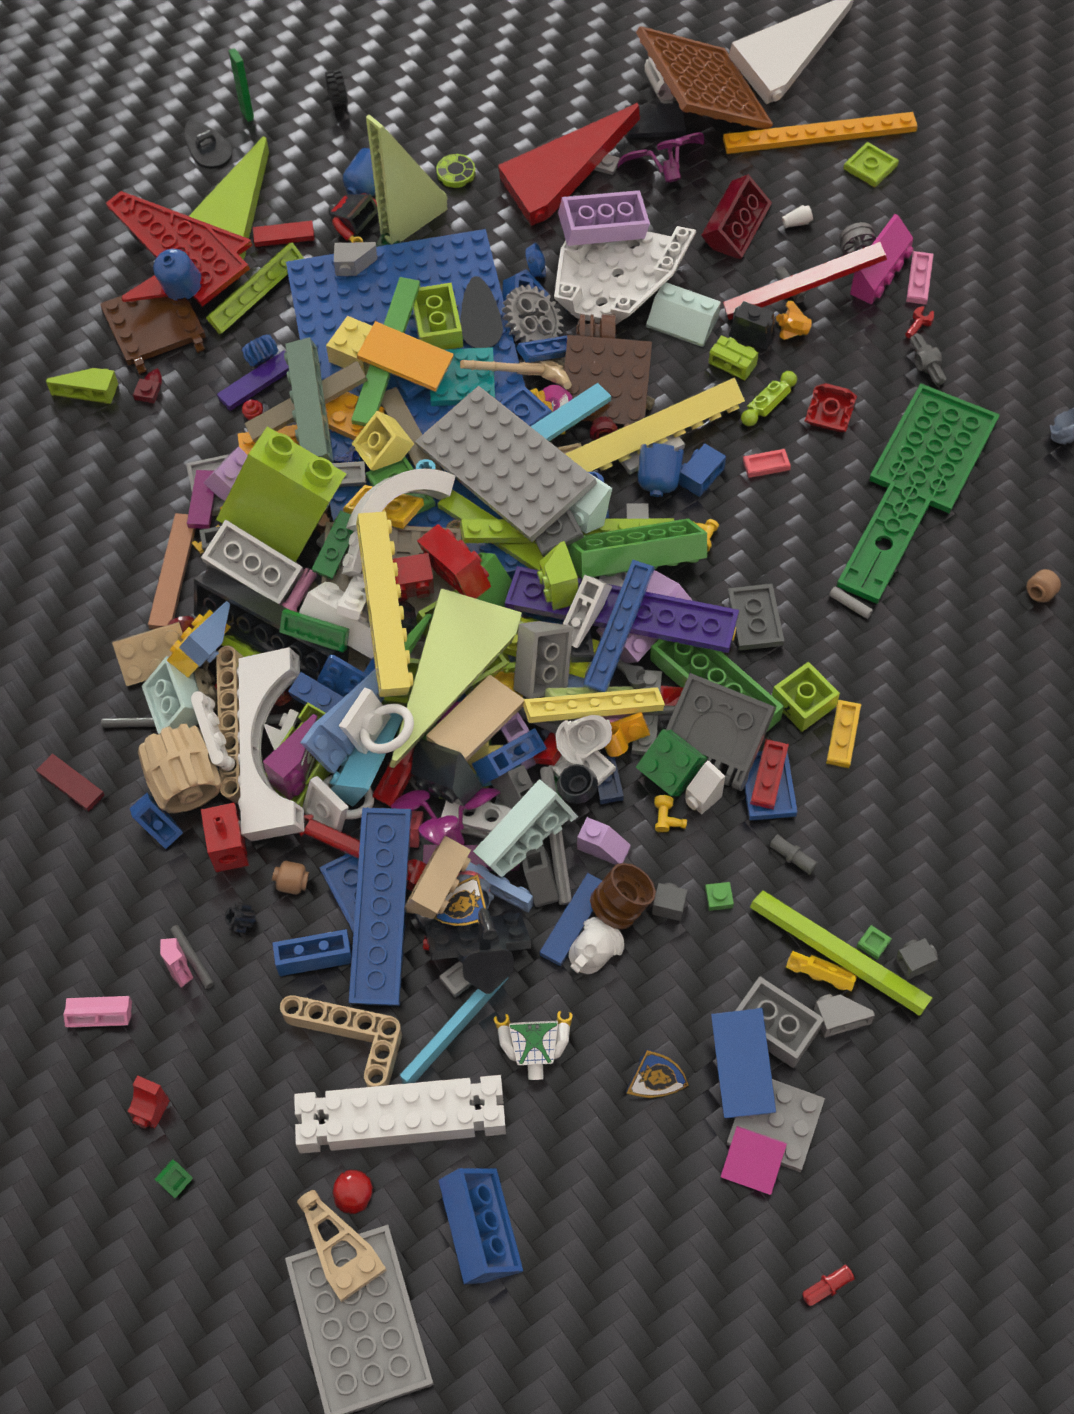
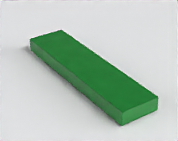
M233 48L228 51L239 106L244 117L249 122L254 120L244 62L238 51Z

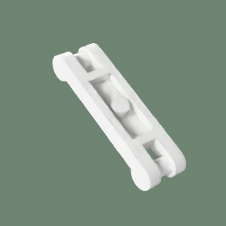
M197 691L191 696V702L211 762L226 771H230L235 766V760L228 756L225 747L226 739L219 730L218 724L220 722L217 715L213 712L215 701L202 692Z

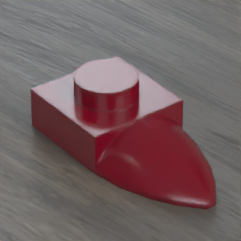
M158 368L148 373L144 379H139L133 393L134 400L155 403L162 385V376Z

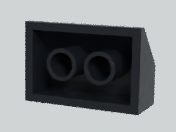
M421 739L415 745L411 775L416 781L414 784L418 790L427 791L435 798H443L451 804L456 803L465 806L483 787L461 752Z

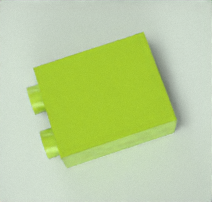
M267 426L248 454L216 520L222 524L225 520L229 521L293 562H296L346 473L336 468L329 460L318 457L294 443L289 436L278 433Z

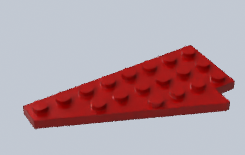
M122 191L106 202L107 207L156 258L164 250L172 248L180 249L189 256L201 273V288L193 297L202 306L250 270L249 265L239 256L252 246L251 240Z

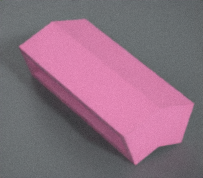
M177 938L161 939L160 954L173 979L180 987H183L193 979L188 968V961Z
M129 996L66 998V1007L63 1013L65 1027L128 1025L131 1018L132 1001Z

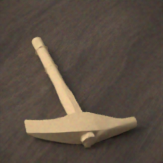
M552 360L531 363L520 362L519 364L495 361H460L461 369L540 375L563 386L565 389H569L572 386L569 377L564 371V366Z

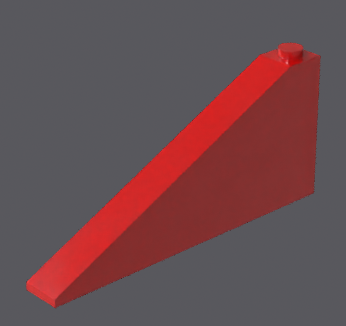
M638 103L498 165L501 181L531 226L550 218L560 207L562 197H569L640 120Z

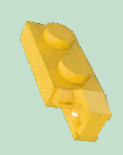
M792 951L786 965L787 968L796 973L804 972L815 980H824L832 983L834 987L840 990L852 991L857 978L855 974L841 966L813 955L807 957Z

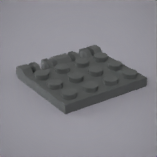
M690 673L666 730L674 731L708 759L705 763L709 761L713 764L715 759L714 766L720 772L723 769V763L729 765L724 784L729 786L732 783V788L742 791L747 783L749 772L776 711V707Z

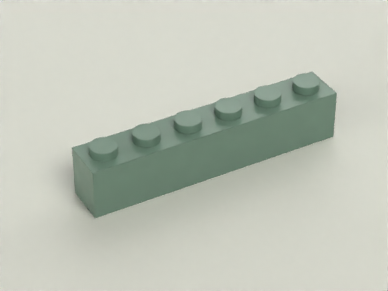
M310 337L286 343L287 352L284 353L286 364L289 365L287 378L292 386L290 398L295 407L292 415L298 428L295 430L296 439L301 447L318 457L325 458L334 463L317 346Z

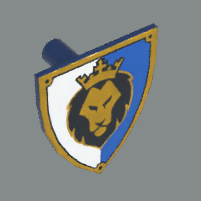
M479 875L460 882L453 893L448 892L445 900L449 902L442 914L437 913L434 919L451 926L477 924L480 908L487 909Z
M646 1049L644 1055L639 1059L640 1063L626 1093L647 1098L662 1097L675 1093L689 1085L684 1072L674 1060L659 1052Z

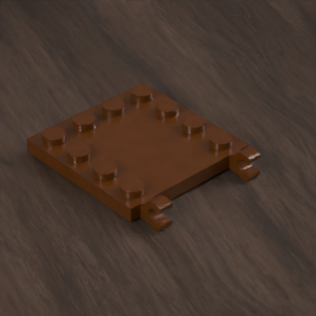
M122 296L100 303L102 312L128 366L134 364L139 374L147 371L143 360L186 344L193 343L197 353L205 350L202 344V339L205 338L204 330L186 298L173 300L169 297L123 302Z

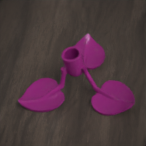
M701 132L659 143L657 145L658 150L668 148L670 160L664 161V166H661L654 153L647 151V149L623 155L617 165L619 167L628 160L651 156L658 166L660 173H664L666 183L680 180L679 146L687 143L703 145L704 135ZM673 147H676V149H675V159H673V153H672V148H673Z
M482 787L465 806H459L458 818L448 815L437 819L427 802H425L430 798V794L424 790H414L402 795L391 805V809H411L413 811L419 806H423L432 818L421 824L418 828L423 838L439 846L443 838L447 836L464 845L465 842L461 830L464 829V809L471 810L477 808L501 793L497 789Z

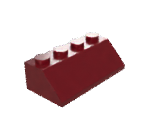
M749 174L731 181L701 234V237L714 251L741 259L772 204Z

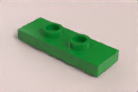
M339 511L312 567V572L331 580L334 579L350 546L349 538L354 532L346 528L351 514Z
M284 609L282 611L279 632L336 651L345 652L347 650L350 629Z

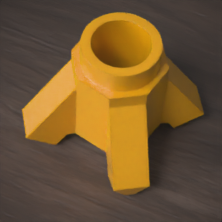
M788 301L786 303L787 312L776 316V321L781 326L779 336L784 340L796 335H807L812 324L811 319L804 316L793 301Z

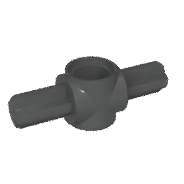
M914 334L910 338V342L916 350L914 360L917 369L927 374L929 373L935 384L942 385L946 382V376L940 368L942 356L939 349L927 345L922 335Z

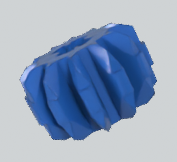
M262 335L242 348L243 356L250 366L264 363L274 357L279 351L276 342L270 335Z

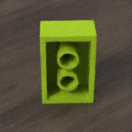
M452 283L420 287L413 307L419 340L443 350L462 348V329Z

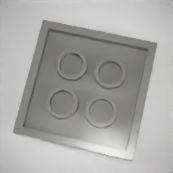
M772 1079L777 1113L736 1117L726 1145H731L737 1126L787 1143L780 1165L801 1173L825 1098Z

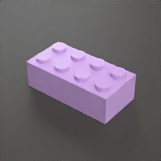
M640 191L562 197L558 211L567 246L645 239L650 225Z

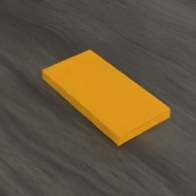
M375 321L357 354V359L436 392L454 354Z

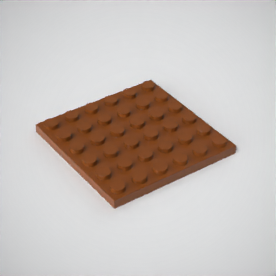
M639 26L636 34L640 39V43L647 50L648 56L655 63L656 69L661 73L663 81L670 88L671 94L676 98L682 111L696 113L700 116L705 115L714 119H722L730 123H740L743 126L748 125L756 129H770L773 123L739 69L729 58L725 48Z

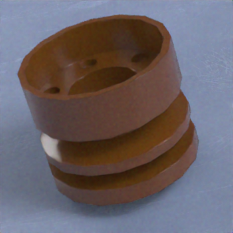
M580 314L576 336L615 339L616 315L602 314L600 324H595L594 314H590V324H585V314Z
M620 863L612 868L604 880L591 893L590 903L596 916L606 925L616 929H626L633 924L655 899L656 891L653 882L643 870L632 864Z

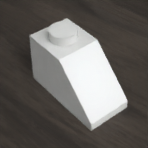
M707 761L686 788V803L691 809L697 810L700 814H703L722 798L725 775L711 762Z

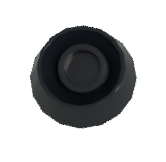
M579 764L570 765L565 768L557 781V791L561 798L573 804L585 803L591 799L598 787L597 776L593 770Z

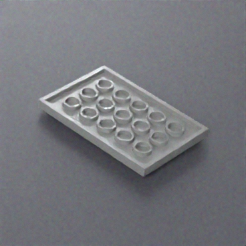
M388 1225L359 1234L372 1246L387 1271L342 1303L325 1277L316 1248L285 1258L325 1414H350L434 1385ZM341 1241L333 1246L331 1255L334 1264L337 1267L345 1265L357 1256L356 1249L346 1241Z

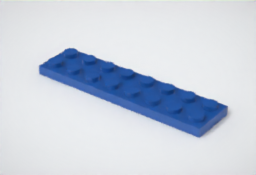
M362 808L349 1004L400 1006L411 809Z

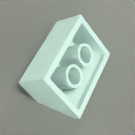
M665 282L655 296L646 327L703 347L719 319L721 302Z
M596 478L597 484L570 508L581 531L584 533L600 528L605 523L612 488Z
M169 656L165 657L142 685L158 734L161 733L163 728L169 726L175 729L180 724H187L190 728L198 724L191 702L193 693L199 691L194 674L192 673L189 678L167 661Z

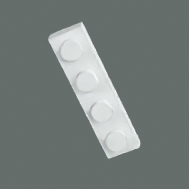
M363 574L353 576L337 606L336 614L359 620L367 604Z

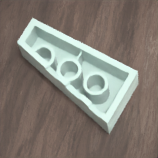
M539 779L473 852L502 877L523 861L529 850H537L543 845V839L551 833L556 835L562 830V824L568 820L572 822L578 816L555 791Z

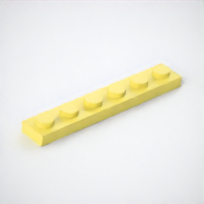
M658 687L524 699L523 703L529 723L579 719L590 715L611 716L663 711L665 705Z

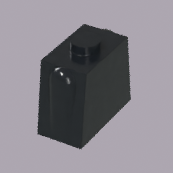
M743 301L741 306H737L734 310L729 336L767 350L775 336L774 312Z

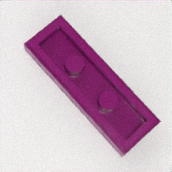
M196 470L187 519L188 528H210L216 494L204 482L214 471Z

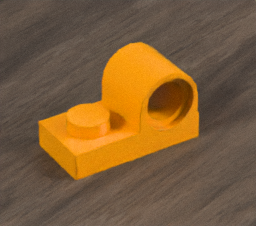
M642 712L610 723L612 726V737L609 744L605 746L606 752L610 757L622 755L627 751L628 743L650 735V730Z

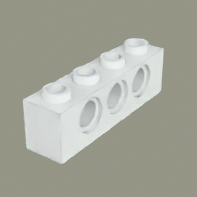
M446 801L441 817L453 815L458 818V808L460 805L456 803L451 804ZM490 801L471 810L465 808L463 811L464 829L461 830V833L486 838L512 809L504 804L497 805ZM466 812L474 813L472 816L464 815ZM490 817L497 818L494 822L487 821Z

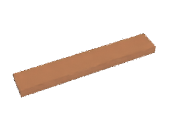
M175 513L148 622L149 629L167 626L168 622L175 618L196 528H188V514Z

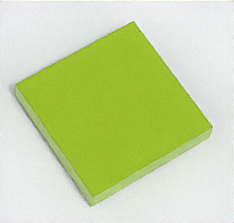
M867 142L844 163L843 169L876 187L898 166L899 160Z

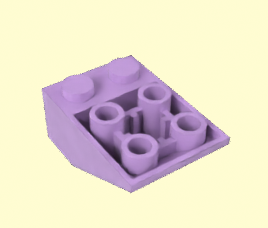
M238 446L205 480L204 484L220 499L225 501L248 455Z

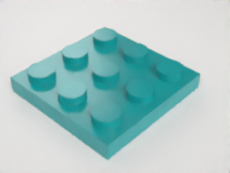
M493 347L445 349V351L453 353L454 356L437 391L430 390L431 406L457 405L477 386H480L495 398L493 371L460 368L461 360L493 362Z

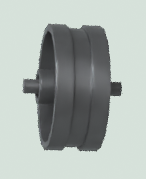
M863 222L855 223L841 232L838 242L845 256L871 246L876 240V235L870 224Z

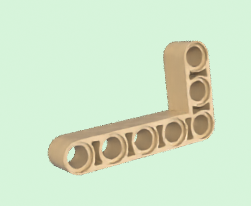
M293 995L287 996L281 1001V1013L284 1020L290 1025L372 1042L364 1072L367 1087L389 1085L402 1039L401 1027L396 1018ZM291 1007L299 1008L294 1014L287 1013ZM316 1012L323 1013L319 1019L311 1018ZM340 1017L347 1018L344 1024L339 1025L335 1023ZM365 1022H369L372 1024L371 1027L366 1030H362L359 1028L360 1025ZM387 1028L396 1029L392 1035L384 1034ZM382 1051L390 1053L385 1059L377 1058V1055ZM375 1075L383 1077L379 1083L370 1082L371 1078Z

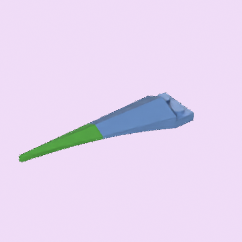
M426 614L407 635V642H404L405 650H409L410 654L433 614ZM376 669L317 720L300 742L328 772L335 773L345 757L351 755L355 748L339 725L364 688L372 690L381 703L384 697H379Z

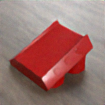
M827 383L817 385L813 391L805 422L837 432H846L857 396L846 388Z

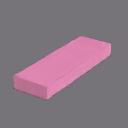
M913 251L906 302L927 304L933 261L932 253Z

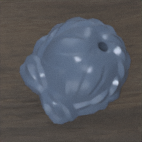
M1074 408L1058 414L1054 418V426L1050 425L1051 439L1054 442L1066 444L1074 441Z

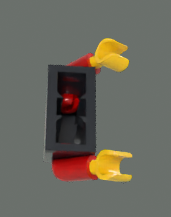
M366 193L345 195L336 205L331 204L328 209V213L332 218V224L337 232L346 241L351 243L363 242L361 237H354L353 235H358L378 212L376 200L372 198L371 194Z

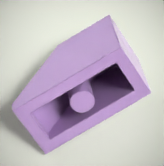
M588 817L577 837L578 850L615 865L624 862L631 847L610 826Z

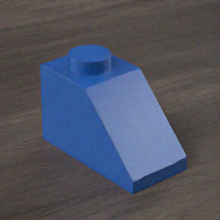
M148 792L130 808L132 818L165 849L183 833L167 811H162L158 807L155 799Z

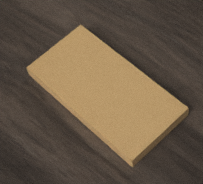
M488 675L426 735V738L432 743L461 752L466 761H468L523 707L524 699L493 676Z

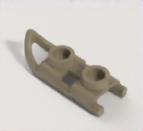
M206 660L203 664V669H199V666L196 668L194 676L198 690L215 701V707L213 708V711H215L218 704L217 689L212 685L215 682V677L208 670L209 662Z

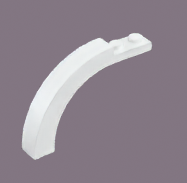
M415 469L387 478L372 487L360 499L349 518L346 528L354 532L349 538L350 547L348 554H346L343 560L344 568L342 574L351 577L360 574L362 570L356 527L358 513L382 512L393 499L406 493L425 494L439 500L449 497L455 475L436 469Z

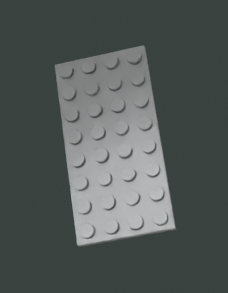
M477 386L415 441L418 448L448 473L455 475V479L531 542L597 484L595 477L480 386Z

